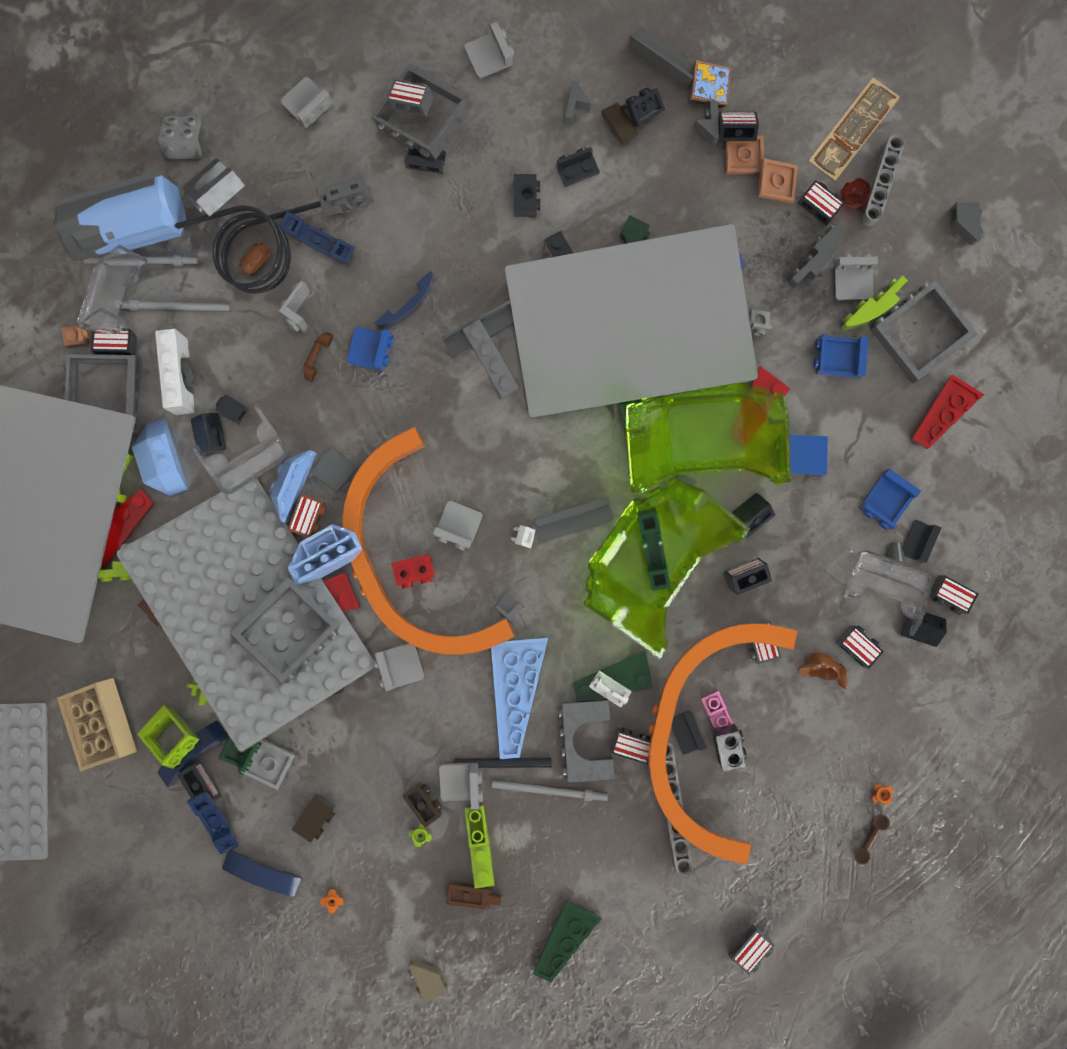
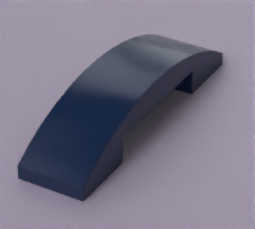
M288 211L279 225L289 236L344 264L348 263L355 250L354 246L339 238L336 239Z
M431 271L417 283L420 291L393 315L387 310L374 322L378 329L388 328L402 322L422 305L434 282V275Z
M218 721L209 724L195 733L200 740L182 758L177 766L173 769L163 765L160 767L158 774L168 788L179 779L177 774L187 768L209 747L214 749L228 736Z
M206 791L187 800L195 816L198 815L207 829L220 855L239 846L224 815Z
M233 850L228 851L222 867L223 870L261 888L288 896H295L302 877L287 871L281 872L247 859L248 856Z

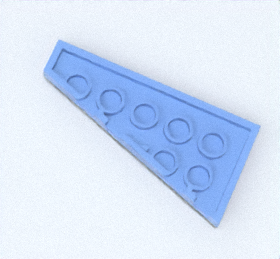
M548 638L505 641L491 647L500 759L520 757Z

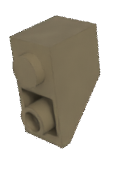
M417 960L410 962L409 976L412 980L416 981L418 986L416 987L417 993L420 998L424 999L425 1003L447 993L448 985L439 968Z

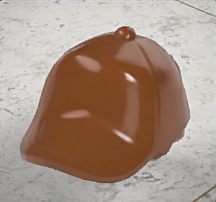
M817 652L810 654L806 665L798 668V673L801 676L810 675L811 677H819L824 680H837L842 688L848 689L845 667L841 663L836 662L827 653Z

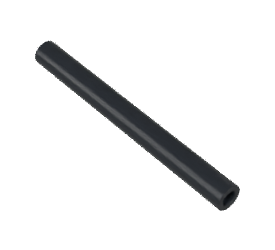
M456 758L454 762L478 763V768H551V758Z

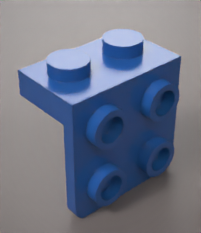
M356 327L347 362L352 365L384 372V368L389 363V348L392 349L394 343L391 331L383 329L382 332Z

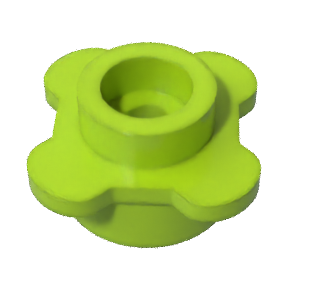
M422 824L415 830L411 829L409 831V836L412 837L416 847H421L422 844L430 842L432 839L431 834H428Z

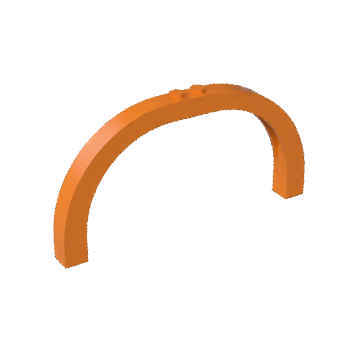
M413 427L377 448L365 460L352 480L344 504L343 528L356 533L362 551L351 561L353 567L351 571L356 580L359 579L361 584L359 588L363 597H367L380 620L401 639L423 650L440 654L461 655L483 651L516 636L508 619L479 632L464 636H443L420 629L406 620L392 605L365 549L362 518L366 500L379 477L395 462L426 447L419 431Z
M749 623L725 627L706 635L691 645L676 661L662 686L658 703L654 704L652 712L655 715L654 723L650 722L648 734H651L648 749V768L653 792L663 813L673 827L691 844L713 856L747 865L751 844L745 840L714 833L697 824L682 810L672 793L666 771V750L679 693L695 667L718 650L741 643H764L794 650L797 630L768 624Z

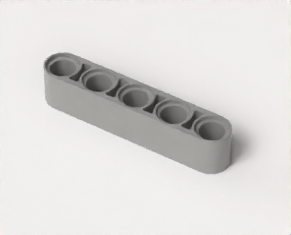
M900 134L891 135L882 148L861 215V221L866 226L875 225L883 215L905 145V139ZM891 143H895L897 148L892 147ZM885 160L890 161L892 166L887 165ZM879 177L884 178L886 183H882ZM874 195H878L881 201L876 200ZM868 212H872L875 218H871Z

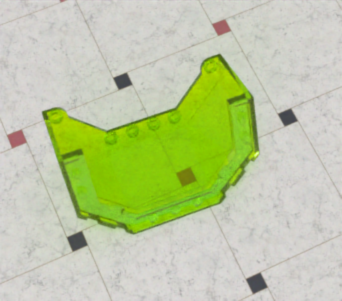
M740 382L644 398L637 405L636 403L627 405L625 433L631 493L644 494L651 486L675 474L683 475L688 472L701 474L705 471L745 470L769 478L776 485L791 483L789 414L784 393L776 392L771 394L769 389L758 386L752 389L748 387L747 383Z
M672 478L667 481L666 486L662 488L658 486L647 492L646 497L643 499L636 498L633 500L588 563L590 576L587 577L586 581L588 597L584 599V606L650 653L661 658L668 648V641L665 639L667 608L675 595L680 591L684 582L690 577L692 571L704 556L731 542L737 543L744 540L750 528L707 491ZM656 508L671 585V588L655 591L651 590L637 511Z

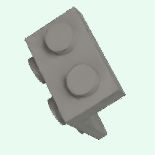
M498 22L490 24V34L465 44V51L478 78L486 77L513 65V48L511 44L507 45L505 30L503 27H499Z
M308 77L303 78L281 99L282 105L305 128L312 124L333 104L329 93L325 89L321 91Z
M169 116L163 119L158 138L163 159H201L202 152L198 141L202 123L200 117Z
M846 254L837 259L834 263L836 300H868L870 297H874L873 268L878 265V256L871 257V254H863L860 257H852L851 254Z
M303 281L294 284L288 299H284L281 302L279 312L290 328L296 332L301 330L305 333L308 325L301 316L296 314L310 293V290Z
M448 501L438 527L434 529L433 535L437 536V541L447 544V541L455 543V548L465 551V548H471L483 515L479 511L453 501Z
M410 643L376 653V658H373L375 668L379 669L381 673L379 677L380 685L382 688L385 687L386 691L424 679V672L416 646Z
M478 763L441 764L439 767L441 800H471V809H479V802H483V790H479V784H482V772L478 770Z

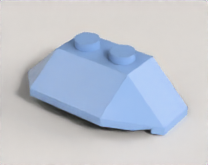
M166 418L146 424L132 446L143 483L169 496L188 491L189 489Z
M312 450L284 461V464H280L277 471L279 475L277 481H274L271 485L270 497L280 521L284 523H289L317 454Z
M332 524L299 543L292 562L288 566V570L296 585L313 581L353 561L362 551V547L354 531Z

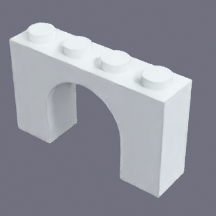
M176 329L155 331L163 408L175 415L195 413L193 394L185 388L180 364L181 358L189 357L188 339Z

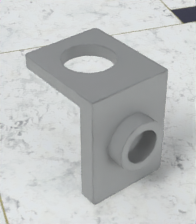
M752 309L750 328L754 335L764 336L771 331L772 326L769 325L770 312ZM757 315H762L765 318V323H755L754 318Z

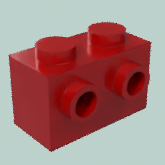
M430 554L391 563L396 585L402 586V589L412 587L413 583L418 581L421 584L432 582L431 578L436 577Z

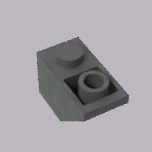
M979 202L956 203L950 208L951 228L970 245H975L983 236V229L980 227L982 210L979 207Z

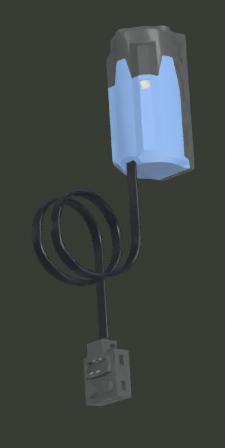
M158 170L54 200L55 221L53 224L70 258L73 261L89 258L101 259L179 237L184 227L237 212L251 211L237 215L223 224L214 239L212 253L215 268L226 282L243 292L259 294L276 288L285 279L290 268V245L284 231L274 220L283 218L287 211L297 214L319 207L322 208V211L327 216L336 213H347L355 210L354 208L368 207L369 204L374 203L371 188L360 176L324 186L326 194L320 195V201L275 214L266 215L255 207L243 205L214 212L211 216L207 214L186 220L185 209L177 182L162 170ZM249 218H257L240 224L228 235L222 249L221 268L219 262V247L226 231L239 221ZM269 222L277 241V257L272 269L266 276L251 283L235 282L230 275L227 262L228 251L232 241L243 230ZM284 243L285 262L280 275L267 286L256 289H248L261 286L270 281L276 275L282 263Z

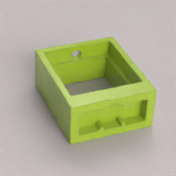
M165 705L159 709L137 734L160 764L172 769L181 762L182 758L200 740L178 712ZM174 721L185 736L167 754L156 739Z

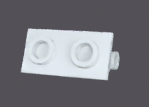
M598 671L589 685L591 689L620 708L628 702V697L632 692L601 671Z

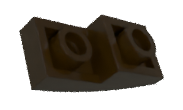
M618 103L601 110L602 117L612 127V133L622 144L638 136L632 121L626 112L621 110Z

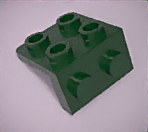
M229 735L219 755V759L237 766L239 774L244 775L245 771L250 770L253 763L251 758L254 753H258L261 742H257L245 751H239Z

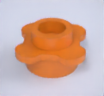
M875 784V793L872 796V800L875 803L882 802L889 805L892 801L893 788L889 785L885 787L881 786V784Z
M334 889L329 890L327 896L322 897L320 900V904L325 906L331 914L335 913L336 908L344 903V899Z

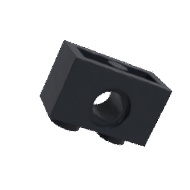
M514 174V217H537V211H540V199H537V192H540V181L536 180V174ZM524 193H530L532 197L529 199H525L522 197V195Z

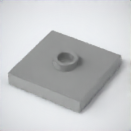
M262 739L260 740L261 747L258 753H254L251 758L253 760L252 766L249 771H245L244 775L275 790H279L296 754Z

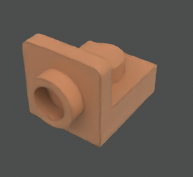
M77 322L75 326L62 328L65 347L89 344V338L91 337L90 329L82 322Z

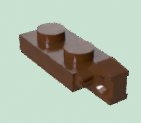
M449 883L446 904L485 909L490 908V904L500 905L501 895L493 894L492 889L484 887L475 888V886Z

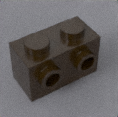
M419 781L405 791L402 797L423 827L426 828L441 817V810L443 808L437 799H432L429 787L425 783L422 785Z
M316 794L291 830L310 843L314 839L318 840L324 832L322 827L325 822L329 824L335 813L333 810L336 806Z

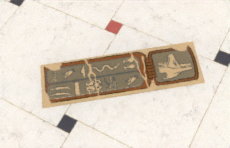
M873 77L809 161L836 181L900 97Z

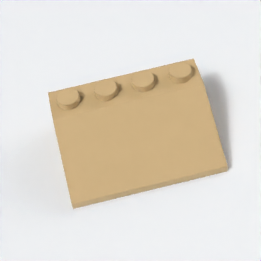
M114 678L91 684L57 698L80 771L137 752Z

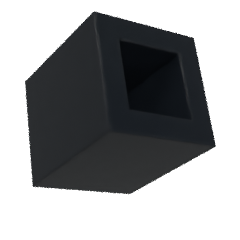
M226 394L217 401V408L215 409L238 425L249 410Z

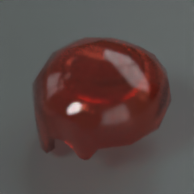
M856 178L853 182H847L840 193L845 206L854 209L864 206L871 195V185L862 178Z

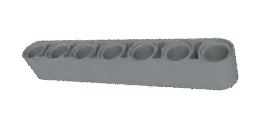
M668 741L669 750L666 753V764H671L672 769L667 773L669 783L675 784V789L672 793L684 811L674 749ZM665 816L673 866L679 875L688 876L693 870L689 841L678 831L672 830V824ZM678 842L685 843L682 850L675 849V845ZM682 861L688 862V866L684 870L678 868L679 863Z

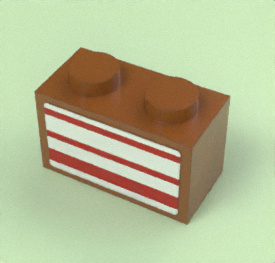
M301 494L288 531L305 537H310L319 532L320 525H318L320 517H324L327 509L325 502Z

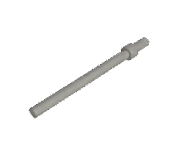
M174 254L173 256H108L101 259L89 258L83 261L85 264H174L175 266H183L184 264H198V256H183L182 254Z
M139 299L115 301L116 309H130L131 311H139L140 309L231 310L230 303L139 301Z
M492 781V788L583 798L584 801L591 802L592 800H608V793L593 792L591 789L582 791L506 781Z

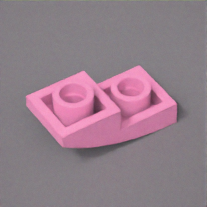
M719 691L701 699L713 728L733 724Z

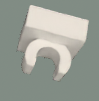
M522 525L519 528L515 527L514 530L518 531L517 538L511 537V540L517 545L531 548L536 530Z

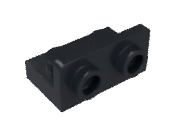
M649 87L640 90L638 96L634 95L625 100L626 103L620 106L621 110H628L634 127L642 125L666 110L658 88L650 90Z
M592 147L580 148L572 155L565 154L556 162V168L564 187L595 176L600 172L593 157Z

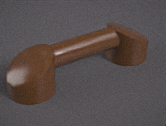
M325 332L315 340L311 352L304 363L305 380L309 382L314 380L317 368L312 365L321 346L326 348L330 346L333 334Z
M883 814L874 817L872 831L862 848L856 849L854 853L856 862L861 865H865L870 861L869 851L880 831L888 829L890 825L888 817Z

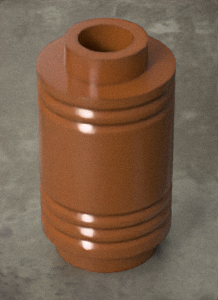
M263 241L260 244L256 242L239 261L240 264L238 266L249 276L252 273L255 274L271 256L269 253L271 249Z

